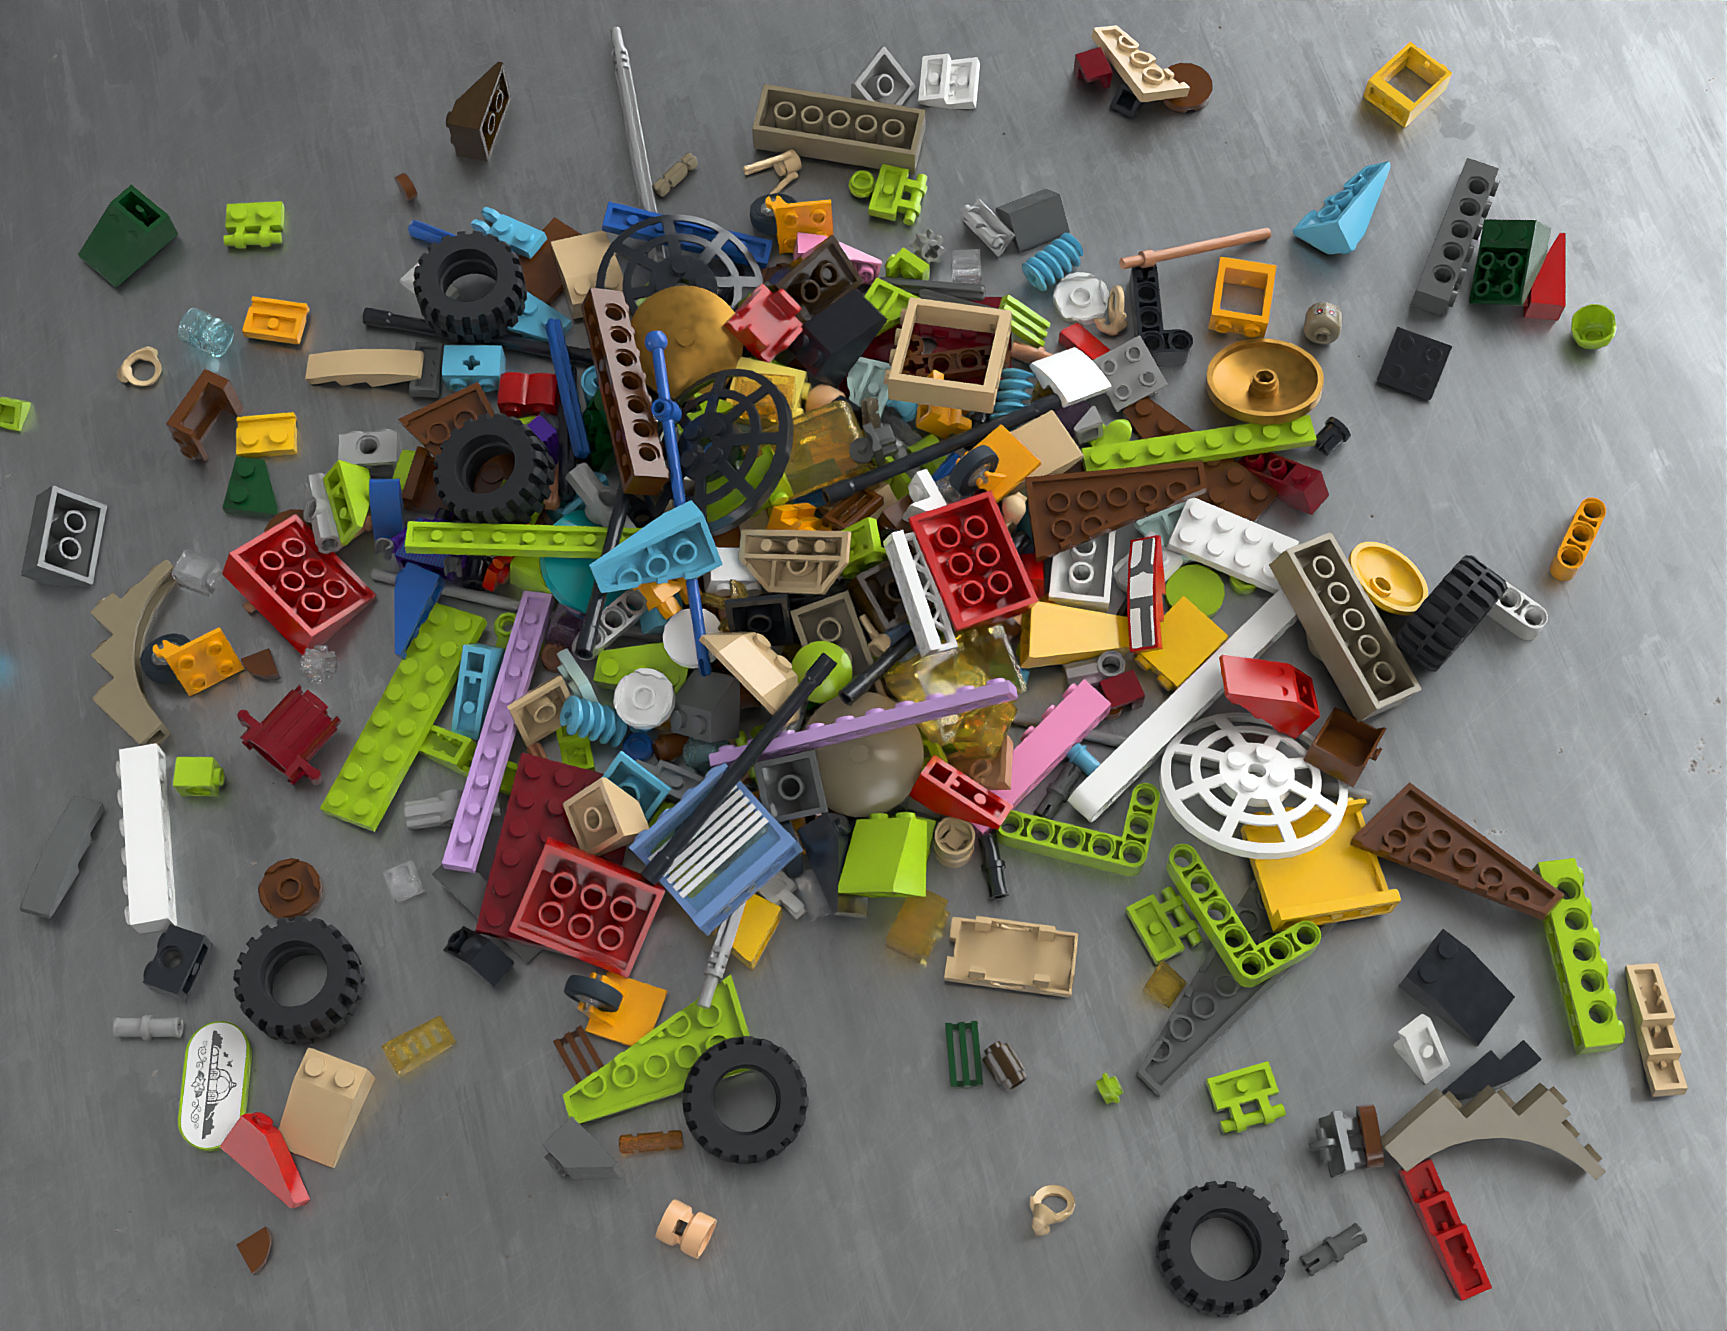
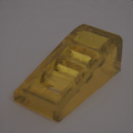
M440 1015L393 1038L381 1047L395 1072L402 1077L456 1044V1041ZM435 1028H437L443 1038V1041L437 1043L431 1032ZM423 1035L427 1037L431 1044V1047L428 1049L424 1047L420 1040V1037ZM414 1042L420 1053L414 1055L408 1044ZM402 1049L408 1059L401 1061L397 1051Z

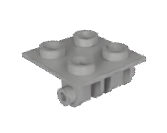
M1140 335L1093 360L1112 386L1106 394L1116 412L1146 396H1155L1160 392L1159 389L1168 385Z

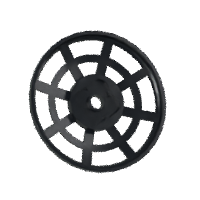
M673 214L648 218L622 232L610 244L602 258L597 272L595 288L605 289L606 272L614 253L629 259L624 272L623 290L621 291H623L626 304L629 305V312L632 317L638 309L635 299L650 297L658 291L674 287L679 283L703 288L716 295L717 289L733 288L734 294L731 309L735 312L738 309V302L742 300V288H757L760 284H764L760 267L752 253L731 232L714 222L700 217ZM673 222L696 224L711 229L718 234L711 242L695 235L677 234ZM662 223L665 235L649 240L638 250L622 244L636 231L650 225ZM728 240L746 257L755 277L739 276L732 260L721 250ZM679 242L694 243L704 247L705 250L698 258L682 255ZM665 243L668 244L670 257L663 259L659 263L645 255L654 247ZM715 255L724 263L730 276L715 277L712 270L707 266ZM637 264L652 272L648 285L632 288V276Z
M728 369L712 373L693 383L673 400L678 404L682 412L681 419L675 423V427L679 424L683 429L677 442L682 478L688 477L695 482V496H685L686 503L692 500L703 513L712 537L736 528L764 505L781 480L791 454L794 425L788 401L779 387L765 376L752 370ZM747 377L761 385V387L747 397L735 390L723 389L727 378ZM714 383L710 392L698 396L683 409L681 408L691 396L702 388ZM768 394L772 397L777 410L778 432H762L761 419L754 405ZM719 398H729L739 402L726 415L716 412ZM707 401L704 414L696 417L694 420L687 416L689 411ZM747 411L751 424V433L741 434L738 425L734 421ZM658 421L657 433L660 438L663 426L662 422ZM663 435L661 442L663 444V457L665 461L668 459ZM710 442H712L711 447H709V448L705 451V453H704V450H705L706 446H707ZM749 445L745 459L740 468L736 470L733 464L738 457L741 446ZM760 445H777L768 471L758 487L754 489L744 478L755 462ZM723 475L728 479L723 486L706 494L707 483L713 482ZM671 480L664 484L662 488L664 491L656 506L652 495H643L647 508L655 519L664 513L670 499L674 501ZM735 488L747 498L728 515L708 523L706 505L721 500Z

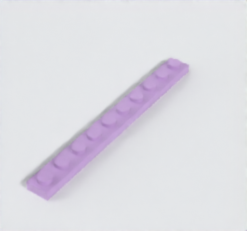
M523 591L441 863L444 869L475 873L517 731L507 706L529 690L555 599L553 594Z
M996 678L987 681L986 686L978 688L963 686L957 688L954 694L946 696L943 693L931 694L925 697V701L917 703L903 701L895 704L893 709L884 711L882 708H875L866 711L865 716L854 718V716H842L835 719L836 723L829 725L814 723L806 726L804 731L796 733L793 730L782 731L778 733L777 737L773 739L755 763L1018 699L1016 686L1009 680L1005 681L1004 678ZM753 739L747 741L748 745ZM725 745L718 748L719 752L709 754L710 766H720L725 762L730 768L748 745L737 747V745Z

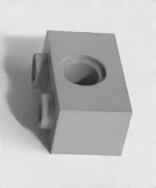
M381 429L377 432L351 431L347 434H339V460L368 468L371 477L394 475L403 450V444L398 431ZM370 450H375L371 454H366Z

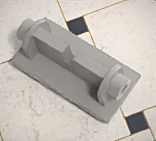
M977 199L971 207L965 205L960 211L962 219L968 227L1000 257L1015 237V234L980 199Z

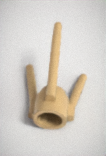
M790 149L778 156L744 166L743 171L745 175H750L774 166L779 176H786L769 193L774 194L779 193L790 181L798 178L796 171L802 168V164L797 153Z

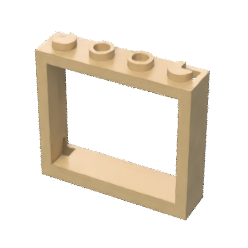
M910 297L907 309L902 308L900 325L902 329L897 328L895 346L897 348L891 349L889 366H892L891 370L886 369L884 384L888 385V399L993 414L1011 334L1012 311ZM914 323L994 333L995 337L984 385L901 374Z

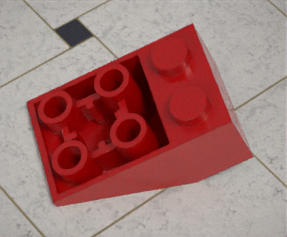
M1223 654L1219 657L1226 698L1231 703L1239 704L1247 709L1255 718L1268 722L1277 732L1285 733L1291 738L1296 739L1320 718L1312 678L1290 663Z

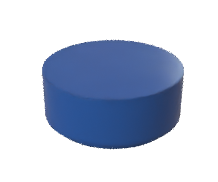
M633 733L624 740L623 752L634 761L638 759L647 763L654 754L652 740L644 733Z

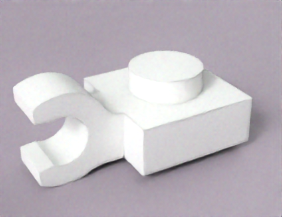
M781 870L756 892L760 897L778 906L782 904L796 920L806 912L804 909L805 905L792 894L797 889L796 884Z

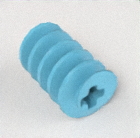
M1064 233L1060 236V239H1055L1051 245L1044 247L1043 251H1038L1034 257H1030L1026 260V263H1022V271L1033 286L1039 291L1044 292L1047 289L1046 283L1052 286L1055 284V278L1060 280L1064 277L1063 271L1069 274L1072 271V265L1074 267L1081 265L1079 256H1083V248L1073 235Z
M1015 368L1003 369L1001 377L1004 380H1000L999 388L1002 391L997 392L996 399L999 402H996L994 405V411L997 413L990 415V421L1027 406L1023 403V400H1030L1033 396L1025 392V390L1035 388V385L1028 381V378L1036 377V375ZM1017 425L1013 428L1008 429V431L1011 432L1019 428V426Z
M573 695L564 702L559 717L561 726L566 725L567 734L574 735L577 731L580 738H585L588 734L591 741H596L599 737V741L602 744H607L610 740V744L613 747L620 745L628 727L617 714L615 708L609 705H601L599 702H590L588 699H579Z

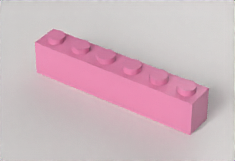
M1085 679L1078 686L1075 683L1072 684L1063 694L1064 700L1057 707L1054 704L1051 705L1042 715L1043 721L1036 728L1030 726L1020 737L1022 742L1013 749L1011 790H990L1013 805L1011 810H1014L1067 756L1074 745L1080 743L1110 713L1111 703ZM970 822L978 837L990 834L994 830V828Z

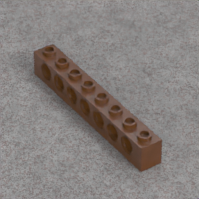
M590 288L581 305V310L623 491L626 494L658 496L664 484H667L669 480V468L665 465L663 444L659 441L657 433V420L651 412L652 399L647 392L646 374L642 371L640 350L637 349L634 339L635 329L630 323L629 305L625 302L623 291Z

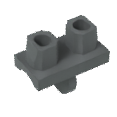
M871 423L863 425L866 438H857L849 447L850 457L854 462L866 464L875 458L877 467L886 464V457L899 452L890 424L875 430Z
M1342 1110L1332 1111L1330 1115L1319 1118L1320 1128L1315 1129L1317 1141L1308 1144L1311 1152L1320 1151L1323 1163L1328 1162L1331 1177H1340L1366 1164L1364 1150L1361 1147L1350 1148L1348 1137H1354L1358 1134L1357 1118L1343 1116Z

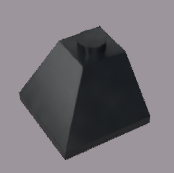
M787 594L725 600L730 632L759 633L768 639L771 646L794 644V622L790 614L792 606L790 597Z

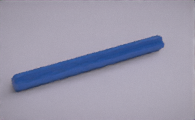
M550 318L545 324L573 455L576 458L586 459L591 451L562 323L559 319Z

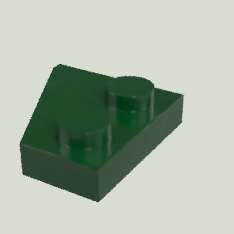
M236 456L222 507L224 512L272 519L280 511L265 460Z

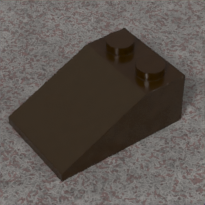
M497 62L455 101L452 112L449 111L447 113L446 127L449 128L451 144L454 145L456 155L459 157L484 162L489 161L511 99L503 62Z
M830 235L775 273L764 285L772 293L781 288L784 289L802 308L794 316L804 324L854 288L856 289L864 281L835 236Z
M915 546L910 548L913 559L917 553ZM889 559L855 576L846 585L861 614L867 616L879 634H887L909 622ZM917 570L923 588L926 578L923 573ZM926 599L929 609L935 607L933 602Z

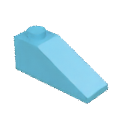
M478 643L463 645L451 725L452 732L470 739L479 740L504 658L505 648Z

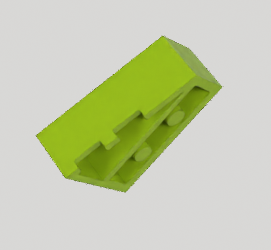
M766 445L761 449L763 454L755 459L749 473L744 478L754 489L763 480L774 457V452L770 445ZM785 472L768 500L749 519L758 516L762 510L770 506L783 505L788 501V498L794 496ZM723 475L719 479L707 483L706 494L723 486L728 479ZM735 488L721 500L706 505L708 523L728 515L747 498Z
M660 642L603 650L598 655L593 681L599 688L615 690L619 681L624 676H628L634 673V670L640 668H649L663 673L673 685L676 695L694 669L682 667L672 661L664 648V643Z

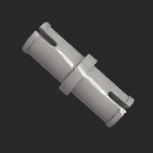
M146 1014L142 1018L116 1017L113 1024V1033L116 1038L142 1037L143 1040H152L154 1037L180 1038L183 1033V1020L181 1017L155 1018L152 1014Z

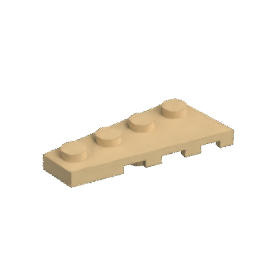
M1117 25L1093 28L1091 38L1098 47L1102 48L1106 58L1140 102L1188 96L1190 87L1185 82L1179 84L1173 79L1175 74L1168 68L1162 70L1156 65V58L1150 53L1140 51L1138 49L1139 44Z

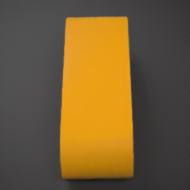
M1594 497L1584 499L1574 513L1550 563V572L1557 580L1569 581L1573 579L1582 566L1606 515V506L1600 499ZM1585 513L1590 514L1593 518H1589ZM1573 536L1580 538L1583 542L1577 541ZM1562 560L1570 562L1572 566L1566 565Z

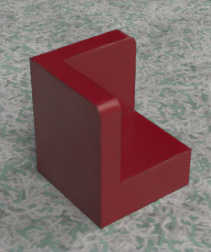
M1101 47L1075 54L1074 73L1077 79L1085 78L1086 82L1100 79L1104 89L1111 87L1113 72Z
M1133 669L1099 682L1098 692L1100 694L1104 693L1105 698L1111 703V709L1127 704L1131 711L1143 707L1146 695Z

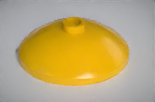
M1363 542L1351 551L1348 562L1371 602L1377 608L1395 615H1413L1428 597L1427 584L1420 571L1407 557L1394 548L1378 542Z

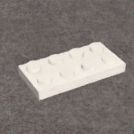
M1191 498L1185 503L1166 549L1275 594L1281 586L1270 569L1269 564L1286 549L1298 545L1299 541L1197 498Z

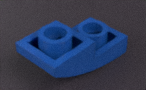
M370 479L369 494L375 541L379 538L390 539L405 528L402 514L404 502L400 479Z

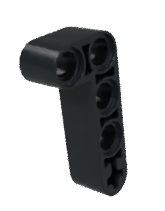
M1155 264L1147 268L1133 267L1130 274L1129 288L1134 338L1140 335L1146 347L1155 349L1149 350L1158 367L1182 366L1186 364L1190 359L1193 337L1186 330H1164L1157 265ZM1175 346L1182 347L1183 349H1177Z

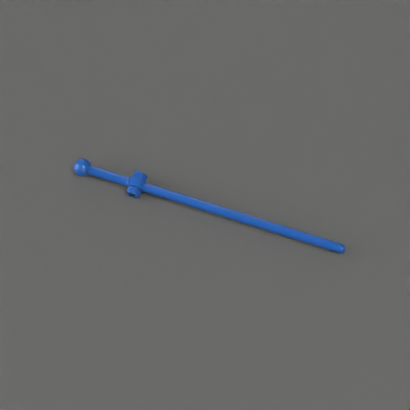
M656 330L649 332L644 341L645 347L652 353L658 399L652 403L651 412L658 421L662 422L674 506L676 508L686 503L675 431V423L681 419L682 412L678 404L670 398L664 350L668 345V339L662 331ZM697 577L687 579L686 587L699 673L705 677L706 674L708 676L711 674V664L707 647L699 641L702 635H706Z

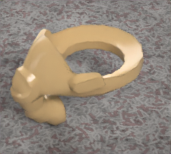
M1121 285L1113 286L1109 293V324H1105V318H1094L1097 329L1108 334V336H1116L1129 324L1125 320L1127 315L1124 313V292ZM1115 296H1116V307L1114 306V298H1115Z
M1048 1185L1040 1188L1034 1197H1030V1208L1033 1212L1031 1224L1034 1233L1037 1236L1047 1235L1050 1232V1224L1061 1222L1073 1213L1075 1197L1071 1191L1059 1185ZM1049 1196H1058L1065 1200L1067 1207L1062 1212L1054 1213L1048 1206L1042 1204V1201Z

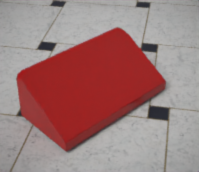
M1078 322L1059 332L1058 342L1067 350L1075 347L1092 361L1111 351Z

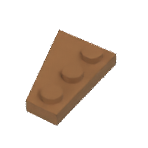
M1008 735L945 755L949 765L988 790H1011L1013 741Z

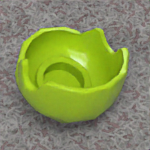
M1590 304L1581 307L1572 316L1571 331L1575 343L1584 349L1592 350L1608 346L1616 333L1614 312L1600 304Z

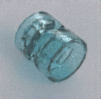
M192 308L187 311L178 328L180 341L195 348L199 347L201 351L216 358L222 356L227 351L234 335V328L231 324L219 318H213L212 315L198 308Z

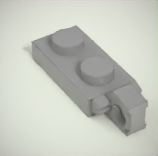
M661 759L659 762H655L654 765L636 760L639 765L671 788L666 798L677 803L681 801L682 795L688 789L697 787L705 779L703 776Z

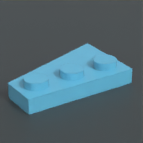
M527 292L523 314L521 316L517 315L518 322L513 328L508 326L506 329L520 333L525 338L548 342L545 329L548 319H559L562 323L564 335L573 325L569 318Z

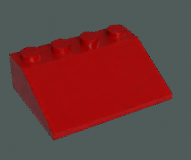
M991 490L908 518L955 632L1018 616L1028 612L1039 602Z
M296 514L230 552L222 571V575L303 657L327 642L377 596L334 552L329 554L318 552L313 531Z
M548 836L509 932L629 978L665 893V887L660 881L654 885L638 872Z

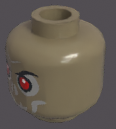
M1319 302L1309 307L1305 314L1304 322L1306 337L1317 344H1329L1337 340L1341 334L1343 320L1339 307L1330 302Z

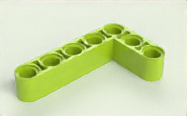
M1141 783L1134 788L1128 806L1122 837L1013 810L1009 812L1000 828L995 829V834H997V841L1006 847L1124 876H1135L1142 871L1147 858L1160 801V793L1150 783ZM1141 796L1147 797L1151 800L1152 804L1144 806L1138 802L1137 798ZM1005 824H1012L1017 828V831L1006 833L1001 827ZM1140 825L1146 832L1144 834H1136L1130 827ZM1036 831H1042L1048 838L1038 841L1032 837V834ZM1073 839L1077 842L1078 846L1068 848L1062 841ZM1103 846L1108 850V854L1099 856L1093 851V848ZM1128 853L1134 854L1138 857L1139 861L1137 863H1129L1124 859V855Z
M1178 844L1171 849L1166 863V870L1239 985L1249 988L1254 987L1314 953L1321 940V931L1311 921L1298 922L1256 946L1196 850L1188 844ZM1183 857L1190 865L1186 867L1178 866L1174 859ZM1195 883L1201 884L1205 887L1206 892L1202 894L1196 893L1192 890L1191 885ZM1208 911H1219L1222 914L1223 919H1211L1208 915ZM1305 934L1309 936L1312 944H1302L1298 940L1297 935ZM1225 938H1236L1240 942V946L1236 948L1230 947L1226 943ZM1269 950H1281L1285 959L1277 960L1273 958ZM1252 964L1256 967L1258 973L1249 975L1243 970L1242 965Z

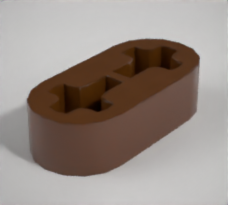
M1374 1104L1356 1106L1360 1144L1366 1157L1365 1167H1383L1384 1154Z

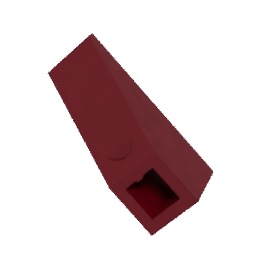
M1271 452L1243 456L1238 461L1240 465L1279 492V500L1307 514L1313 515L1329 496L1322 471Z

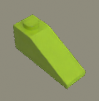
M338 459L323 477L341 545L346 546L363 527L370 505L369 481L371 476L368 468Z

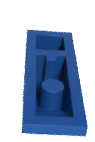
M407 562L405 568L398 572L394 588L395 654L401 660L406 658L408 647L413 638L417 637L421 624L427 620L430 611L438 601L446 585L439 574Z

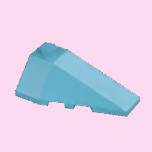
M1390 162L1365 166L1343 184L1345 190L1328 196L1324 200L1326 205L1318 212L1311 210L1292 230L1294 235L1328 255L1352 252L1366 232L1389 173Z
M691 500L663 513L590 564L589 567L600 592L606 593L637 588L640 584L656 582L657 584L668 583L670 579L682 577L685 580L693 579L723 564L705 517Z

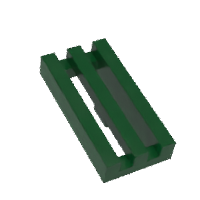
M978 1022L945 1023L950 1088L983 1087ZM959 1031L963 1081H957L953 1032ZM965 1031H971L976 1080H970Z

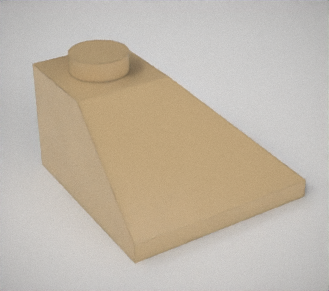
M561 675L554 676L541 683L507 706L526 747L556 731V729L563 727L560 724L559 717L564 702L571 695Z
M606 777L600 778L562 803L580 849L596 856L632 843L641 831L649 829L640 803Z

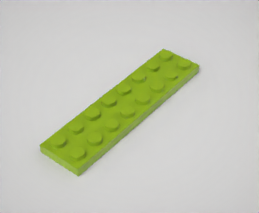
M437 602L435 603L427 620L421 624L417 637L413 638L406 651V658L402 659L323 801L320 810L324 814L373 832L376 831L459 677L463 645L476 644L487 625L484 617Z

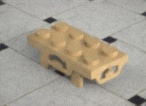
M952 916L949 941L955 942L954 956H947L944 981L1071 998L1078 933L1058 931L1056 926L982 916H976V919Z

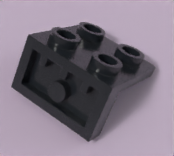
M1397 327L1377 381L1431 400L1452 346Z

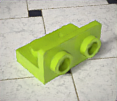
M867 517L841 530L851 532L849 563L839 576H843L844 579H853L861 574V572L873 568L888 559L885 548L881 547L876 519Z

